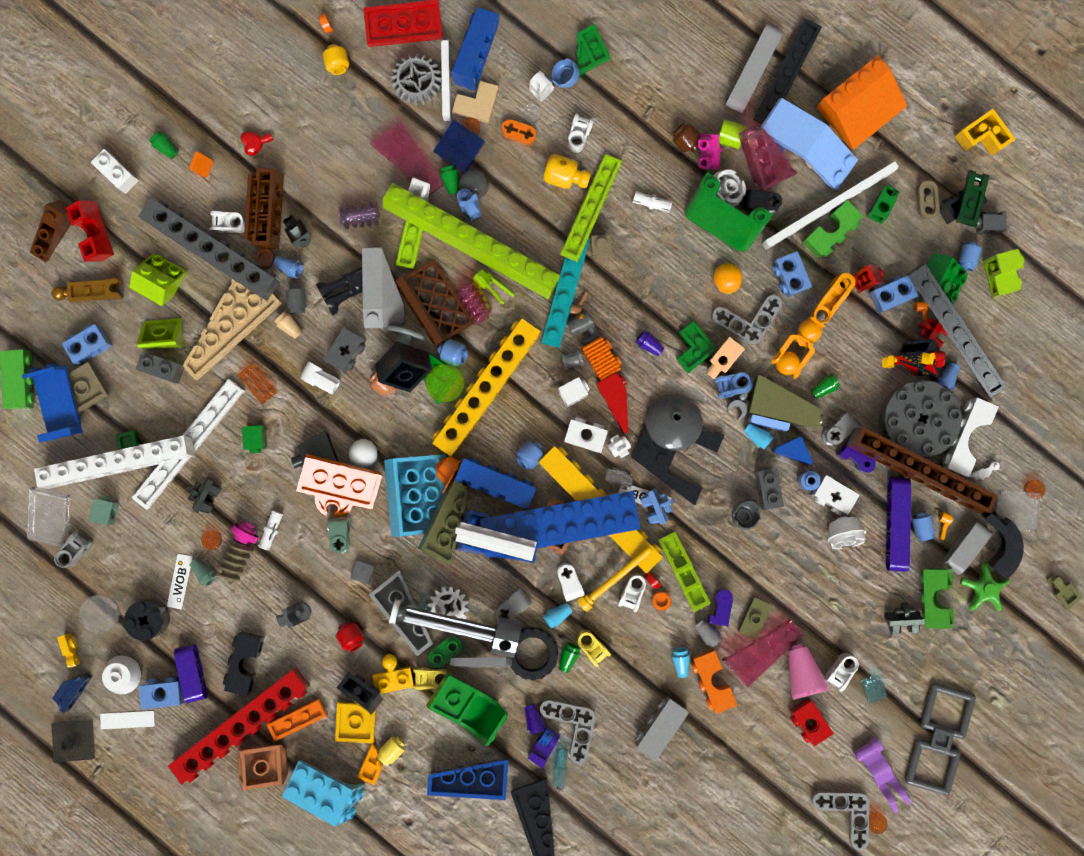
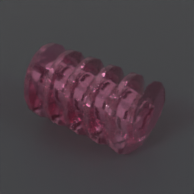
M474 281L462 286L455 293H458V300L463 299L461 305L467 306L465 312H471L469 318H476L473 324L478 325L492 316V314H489L492 307L485 308L488 301L481 302L484 295L477 296L480 289L472 288L476 284Z

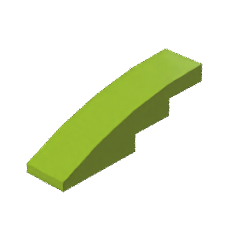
M676 532L659 539L658 542L693 613L710 605L711 603Z

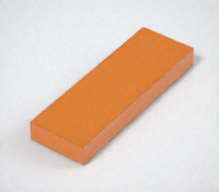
M318 698L266 725L275 742L327 717L328 714L321 699Z

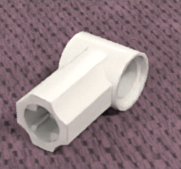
M309 361L299 377L303 381L313 386L316 385L332 395L340 383L338 378L324 372L322 368Z

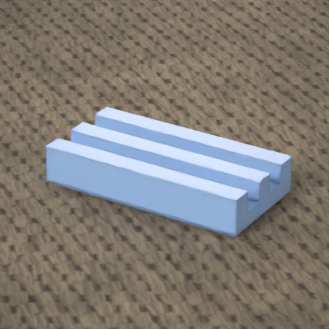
M753 414L749 415L748 422L751 424L780 431H787L790 427V423Z

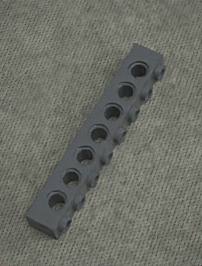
M152 198L149 199L138 215L139 218L259 297L268 301L280 283L275 279L276 274L268 269L263 271L260 269L261 265L253 259L250 261L244 258L245 254L238 249L232 251L229 249L230 245L224 240H215L213 238L215 235L207 229H204V231L198 229L199 224L191 219L186 221L183 219L184 215L176 209L173 211L169 210V205L161 199L158 201ZM164 215H167V218L164 221H161L162 217ZM182 225L181 230L177 231V227ZM198 234L197 239L192 241V237ZM213 244L212 250L207 252L208 246ZM229 254L228 259L222 262V258ZM244 264V269L238 272V267ZM260 274L259 280L253 282L254 276Z

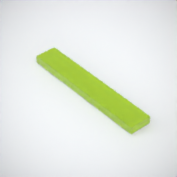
M605 153L561 251V256L575 262L579 261L622 164V160Z

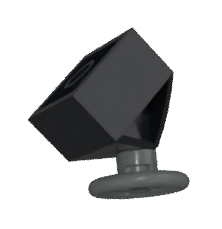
M389 325L388 330L397 334L395 344L375 364L378 382L411 392L433 370L429 353L411 346V339L423 341L425 336L410 329Z

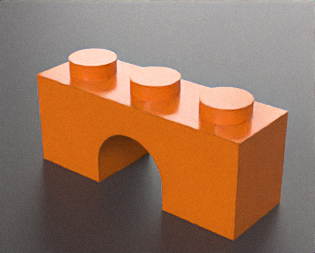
M712 648L692 656L693 662L690 664L694 674L698 673L701 679L698 681L701 691H705L708 698L705 701L709 710L713 709L715 714L737 706L728 684L721 687L712 685V675L716 671L723 669L716 651Z

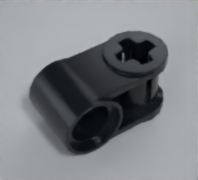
M756 189L746 190L745 211L752 212L754 209L762 207L774 213L782 205V197L778 193ZM771 199H773L774 203H776L774 207L771 206Z

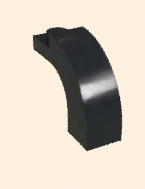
M995 511L993 513L981 514L999 532L1001 538L998 552L987 563L1007 580L1021 563L1024 552L1022 535L1015 523L1009 518L1005 517L1003 519Z

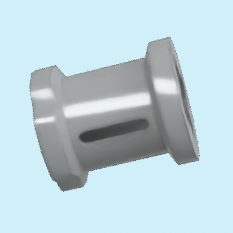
M580 350L569 355H561L565 371L579 365L584 366Z

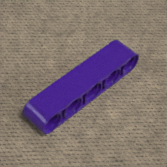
M889 477L887 482L886 569L893 572H908L910 567L911 480L906 477Z

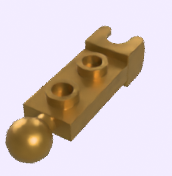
M113 278L68 282L67 289L62 286H56L52 289L51 295L57 301L68 297V302L70 303L122 300L124 296L114 292V289L117 286L123 285V281Z

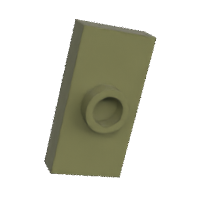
M753 597L738 632L757 640L772 605Z

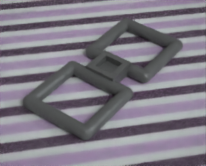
M937 683L931 685L921 720V727L932 730L929 742L917 739L905 778V782L908 785L946 796L950 794L961 756L960 751L951 748L953 737L959 739L966 737L976 701L974 694ZM938 692L967 700L959 730L930 722ZM922 748L951 756L944 786L914 778Z

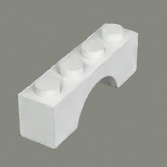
M973 398L967 401L964 407L965 414L962 418L960 433L953 445H951L949 452L942 459L943 468L962 478H969L976 462L968 447L970 434L981 425H991L999 408L998 406L980 398Z

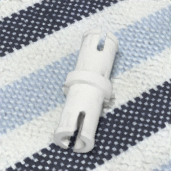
M638 191L635 192L633 203L647 206L651 210L654 208L667 213L670 212L672 205L670 200L656 197L655 194L649 195Z
M271 510L267 525L263 527L264 533L258 545L259 548L270 551L273 539L279 532L277 529L283 516L282 513Z

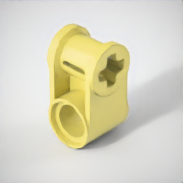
M582 630L578 633L577 641L579 646L596 667L599 666V662L606 656H611L608 649L590 630ZM585 635L591 637V641L588 644L581 642V638Z
M414 668L415 685H413V688L416 690L437 689L440 684L437 680V675H446V673L450 674V672L444 668Z

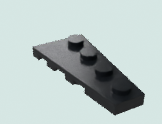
M546 777L511 790V795L533 856H555L548 781Z

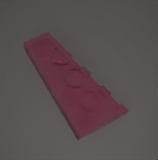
M401 122L370 143L375 150L410 180L416 178L429 183V196L444 186L441 178Z
M789 619L768 631L767 635L756 638L750 645L736 650V653L729 657L726 656L722 660L749 687L804 634Z

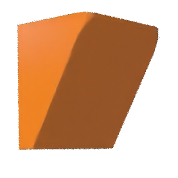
M196 151L189 169L194 174L207 178L214 161Z

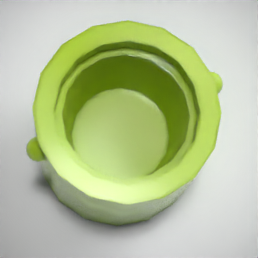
M724 119L719 131L720 144L739 149L746 125Z

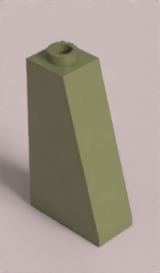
M761 375L755 376L747 414L810 429H817L818 426H821L823 420L822 409Z

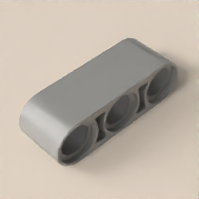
M973 520L945 555L942 563L949 569H952L957 575H961L989 540L992 531L978 520Z

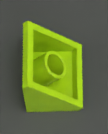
M182 318L143 321L137 347L146 351L184 348Z

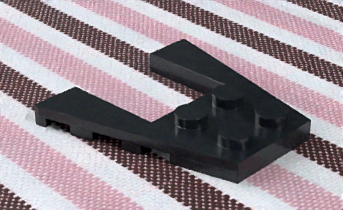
M645 425L631 458L688 500L692 505H696L702 487L667 473L676 450H668L657 445L650 438ZM702 431L695 444L717 453L724 434Z

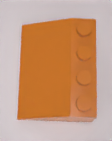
M877 55L823 98L816 109L853 151L906 108L907 104L891 69Z

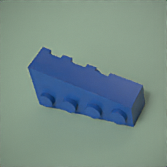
M509 758L431 772L428 775L427 795L506 800Z

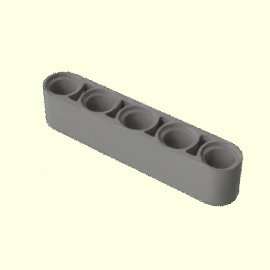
M768 23L766 24L725 106L741 114L743 113L784 31Z

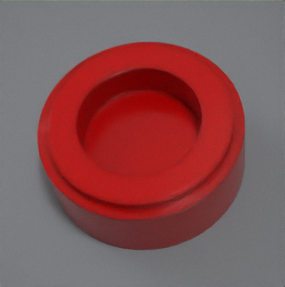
M651 571L644 574V578L654 589H658L662 585Z

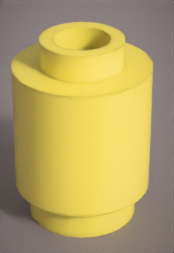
M392 736L379 749L377 757L386 766L390 763L393 764L406 750L404 747L406 744L400 737L397 736L395 738Z

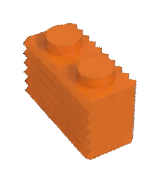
M602 336L581 348L599 381L619 372L622 365L618 356H613L610 349H612V346L608 339L604 340Z

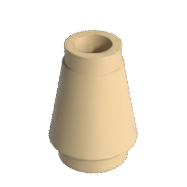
M286 311L274 321L277 324L276 327L294 339L303 332L291 314H288Z

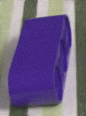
M196 644L175 648L174 657L184 701L191 703L207 699V687Z

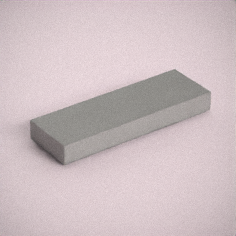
M507 657L450 658V665L456 668L511 667L512 659Z

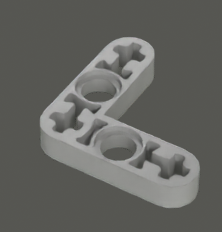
M776 295L768 296L751 323L724 307L716 308L712 312L711 319L716 325L745 343L755 345L761 341L782 306V301ZM768 301H776L775 305L777 307H773L769 313L763 311V308L765 310L769 308L770 303ZM720 312H723V313H724V314H723V317H724V318L729 319V317L731 316L732 319L729 321L728 325L726 326V325H724V324H725L727 321L724 320V319H721L720 321H718V320H717L718 316L716 315V313L719 314ZM760 315L767 317L768 322L766 325L758 323ZM739 321L742 325L741 330L734 331L731 327L732 322ZM746 326L749 328L746 330L747 332H756L755 336L757 337V340L754 339L751 341L750 335H748L747 333H745L744 336L741 335V333L745 330Z
M553 699L544 700L540 705V712L544 717L576 724L570 749V758L575 764L584 763L588 757L595 722L594 711L590 707ZM548 703H550L552 708L557 709V705H561L559 708V716L556 715V711L550 710V713H546V709H544L543 707L547 706ZM566 707H570L573 710V714L569 718L562 715V710ZM576 709H580L579 714H585L588 711L592 718L584 721L582 716H578V720H576ZM581 730L588 733V737L584 741L577 738V733ZM575 743L586 745V747L582 746L581 753L584 756H580L579 759H576V755L573 754L578 752L579 747Z
M815 791L811 795V803L816 809L824 811H849V842L856 850L866 849L869 844V799L860 791ZM822 796L823 799L830 800L831 806H829L830 803L828 801H822L821 805H819L816 800ZM838 796L845 798V802L841 806L835 804V799ZM848 796H850L851 800H858L860 797L864 801L860 802L858 806L856 802H850ZM857 816L864 818V822L860 826L854 824V819ZM854 830L860 831V837L863 839L859 845L854 841L858 839V833Z

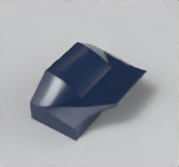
M84 673L73 677L71 680L62 682L52 697L58 705L59 711L65 713L72 709L92 676Z

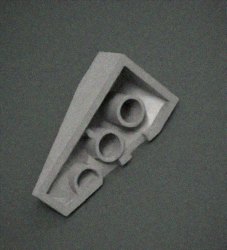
M362 247L364 328H385L389 325L405 323L404 302L397 289V284L390 271L383 248Z

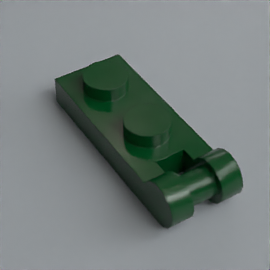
M968 171L955 222L972 227L977 226L989 181L988 174L983 173L980 175L976 171ZM974 181L979 182V186L973 185Z

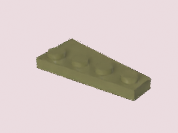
M452 479L418 547L421 551L447 566L452 565L453 559H451L457 543L455 542L457 535L455 530L456 527L459 528L461 513H464L469 488Z

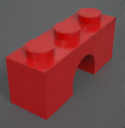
M78 200L66 207L71 225L81 227L87 235V239L78 243L84 262H102L113 256L114 252L97 202Z

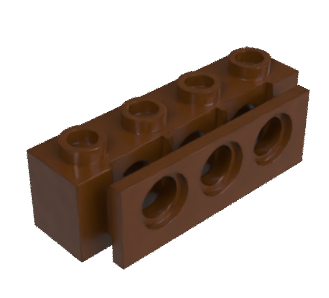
M256 168V176L248 174L244 239L261 249H279L284 174L275 168Z

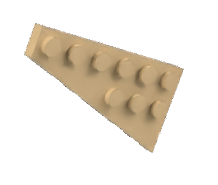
M244 264L240 265L239 272L244 269ZM257 275L254 276L253 282L259 280ZM232 279L231 286L222 296L210 317L209 324L206 329H203L201 338L196 346L192 348L183 364L187 372L197 381L282 304L274 294L266 301Z

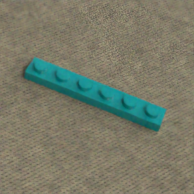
M588 238L578 262L565 257L541 344L560 348L590 238Z

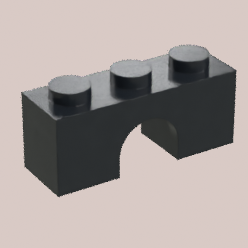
M244 631L235 635L232 647H234L233 655L231 654L228 659L229 672L225 674L223 679L224 691L243 696L251 694L256 674L249 673L244 669L243 660L247 656L257 658L261 655L265 636Z

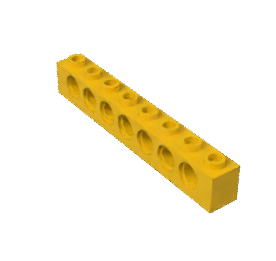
M521 319L520 322L515 321L510 329L512 331L510 336H505L499 344L501 348L497 353L495 351L488 359L490 363L487 368L483 367L479 371L477 382L469 385L466 390L467 396L464 400L462 398L459 399L455 405L456 411L454 414H449L443 422L446 424L442 430L438 429L432 437L434 439L432 444L450 457H453L540 336L541 331L524 319ZM516 336L524 338L522 345L514 344L513 340ZM504 352H512L513 358L510 361H505L502 358ZM494 367H500L502 373L496 377L491 374V370ZM483 382L490 383L491 388L488 392L480 390ZM476 397L479 399L478 407H470L469 401L471 398ZM461 413L468 415L466 423H459L458 416ZM451 428L457 431V436L454 439L447 437V431Z

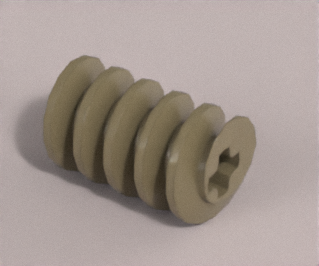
M232 539L236 543L235 545H228L232 552H225L229 559L222 558L226 565H219L223 572L215 573L216 576L230 582L240 581L241 578L238 574H243L244 572L241 567L247 566L244 560L250 559L247 553L254 551L250 545L243 544L236 539Z

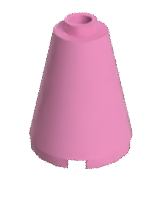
M802 644L791 646L792 650L788 651L792 699L829 691V685L808 647H803Z

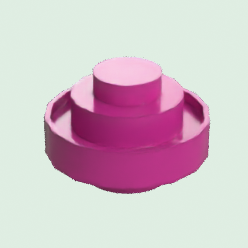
M247 521L244 524H233L230 529L235 534L234 539L246 545L249 542L255 544L259 538L256 535L257 531L254 530L255 526Z

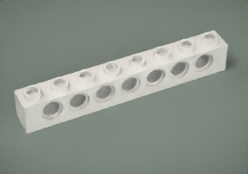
M183 435L34 469L37 488L51 489L194 457L195 453L192 438Z

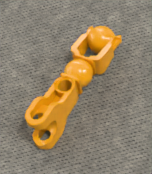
M843 273L835 277L812 310L810 317L799 325L798 334L790 335L785 339L776 355L771 359V364L776 363L777 370L781 374L793 375V379L799 376L802 368L815 352L813 343L820 339L822 328L825 327L824 323L831 319L855 286L856 281L851 274ZM818 311L824 312L825 318L823 321L817 319L816 314ZM792 341L798 342L799 346H804L807 350L801 360H799L795 353L786 351Z

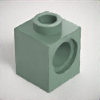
M104 495L101 498H94L88 521L103 525H114L119 502L113 501V497Z

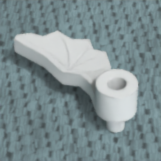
M992 461L989 467L972 472L969 477L975 480H984L991 475L992 470H998L1000 465L998 462Z

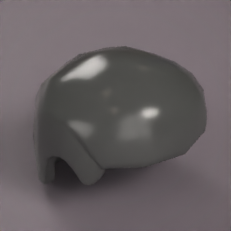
M470 169L464 171L459 178V189H469L473 194L477 195L478 199L484 197L489 190V182L486 176L479 170Z
M740 501L732 509V521L739 529L749 530L754 528L761 519V508L755 501Z

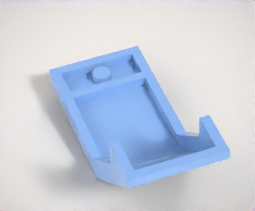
M779 98L759 128L769 141L777 142L802 157L832 190L838 191L858 161L827 124L783 98Z

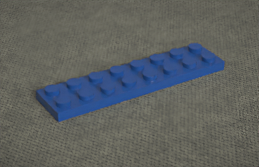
M633 491L480 519L482 528L537 542L535 549L640 529ZM485 549L487 558L505 555Z

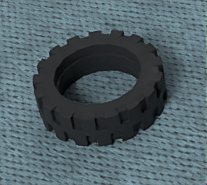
M524 628L520 632L518 645L527 638H538L546 644L549 650V657L542 667L527 669L519 663L517 652H515L514 658H510L512 659V666L510 668L517 676L519 675L523 679H531L532 681L543 679L552 672L557 664L558 647L556 641L550 633L542 628Z

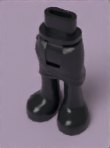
M362 267L343 274L342 278L333 282H319L315 284L332 315L338 313L339 305L342 302L363 293ZM346 285L349 286L348 289L336 295L328 297L334 291Z

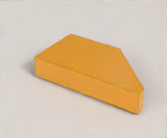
M374 743L371 744L357 778L372 785L376 784L383 768L382 762L377 757L378 751Z

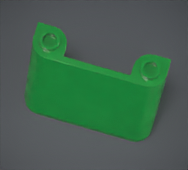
M707 172L686 206L685 216L688 220L739 252H745L760 235L773 216V213L759 207L754 209L748 217L716 196L720 189V182L716 177Z

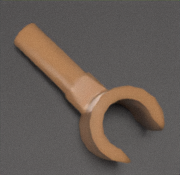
M587 292L583 293L578 305L572 304L570 315L577 316L581 314L583 303L588 296Z

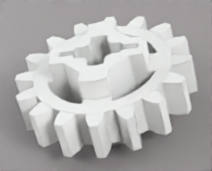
M441 587V592L435 590L436 596H429L432 603H427L426 605L431 607L430 612L436 613L435 606L437 605L439 614L453 615L460 619H466L467 617L463 614L464 612H469V609L465 608V605L469 602L463 601L466 595H459V589L453 592V587H449L448 591H446L445 587ZM450 594L447 599H440V597ZM457 601H459L460 610L457 609V605H456V602H457ZM450 604L451 611H446L444 605Z

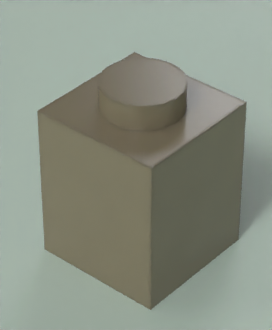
M611 234L591 236L592 259L611 258Z

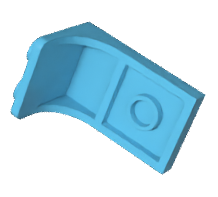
M300 760L282 797L336 827L354 817L356 813L355 806L364 795L365 791L363 789L365 785L362 783L354 785L342 782Z

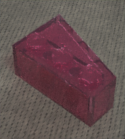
M754 125L738 133L755 186L766 190L797 174L796 170L791 167L786 157L782 155L777 145L764 129Z

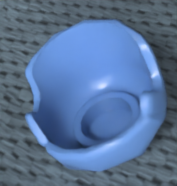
M568 58L558 61L553 66L551 72L553 83L561 88L572 87L577 83L580 76L577 64Z

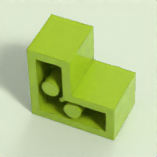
M1019 249L996 254L982 261L992 298L1021 290L1022 281L1017 274V270L1024 268V257Z

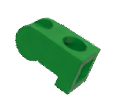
M885 184L866 217L882 224L888 218L900 191Z

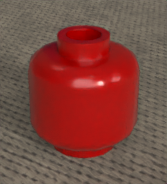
M345 622L338 627L339 631L335 637L344 651L353 652L363 645L365 637L356 623L349 624Z

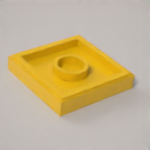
M338 701L335 741L374 743L376 710L371 715L354 702Z

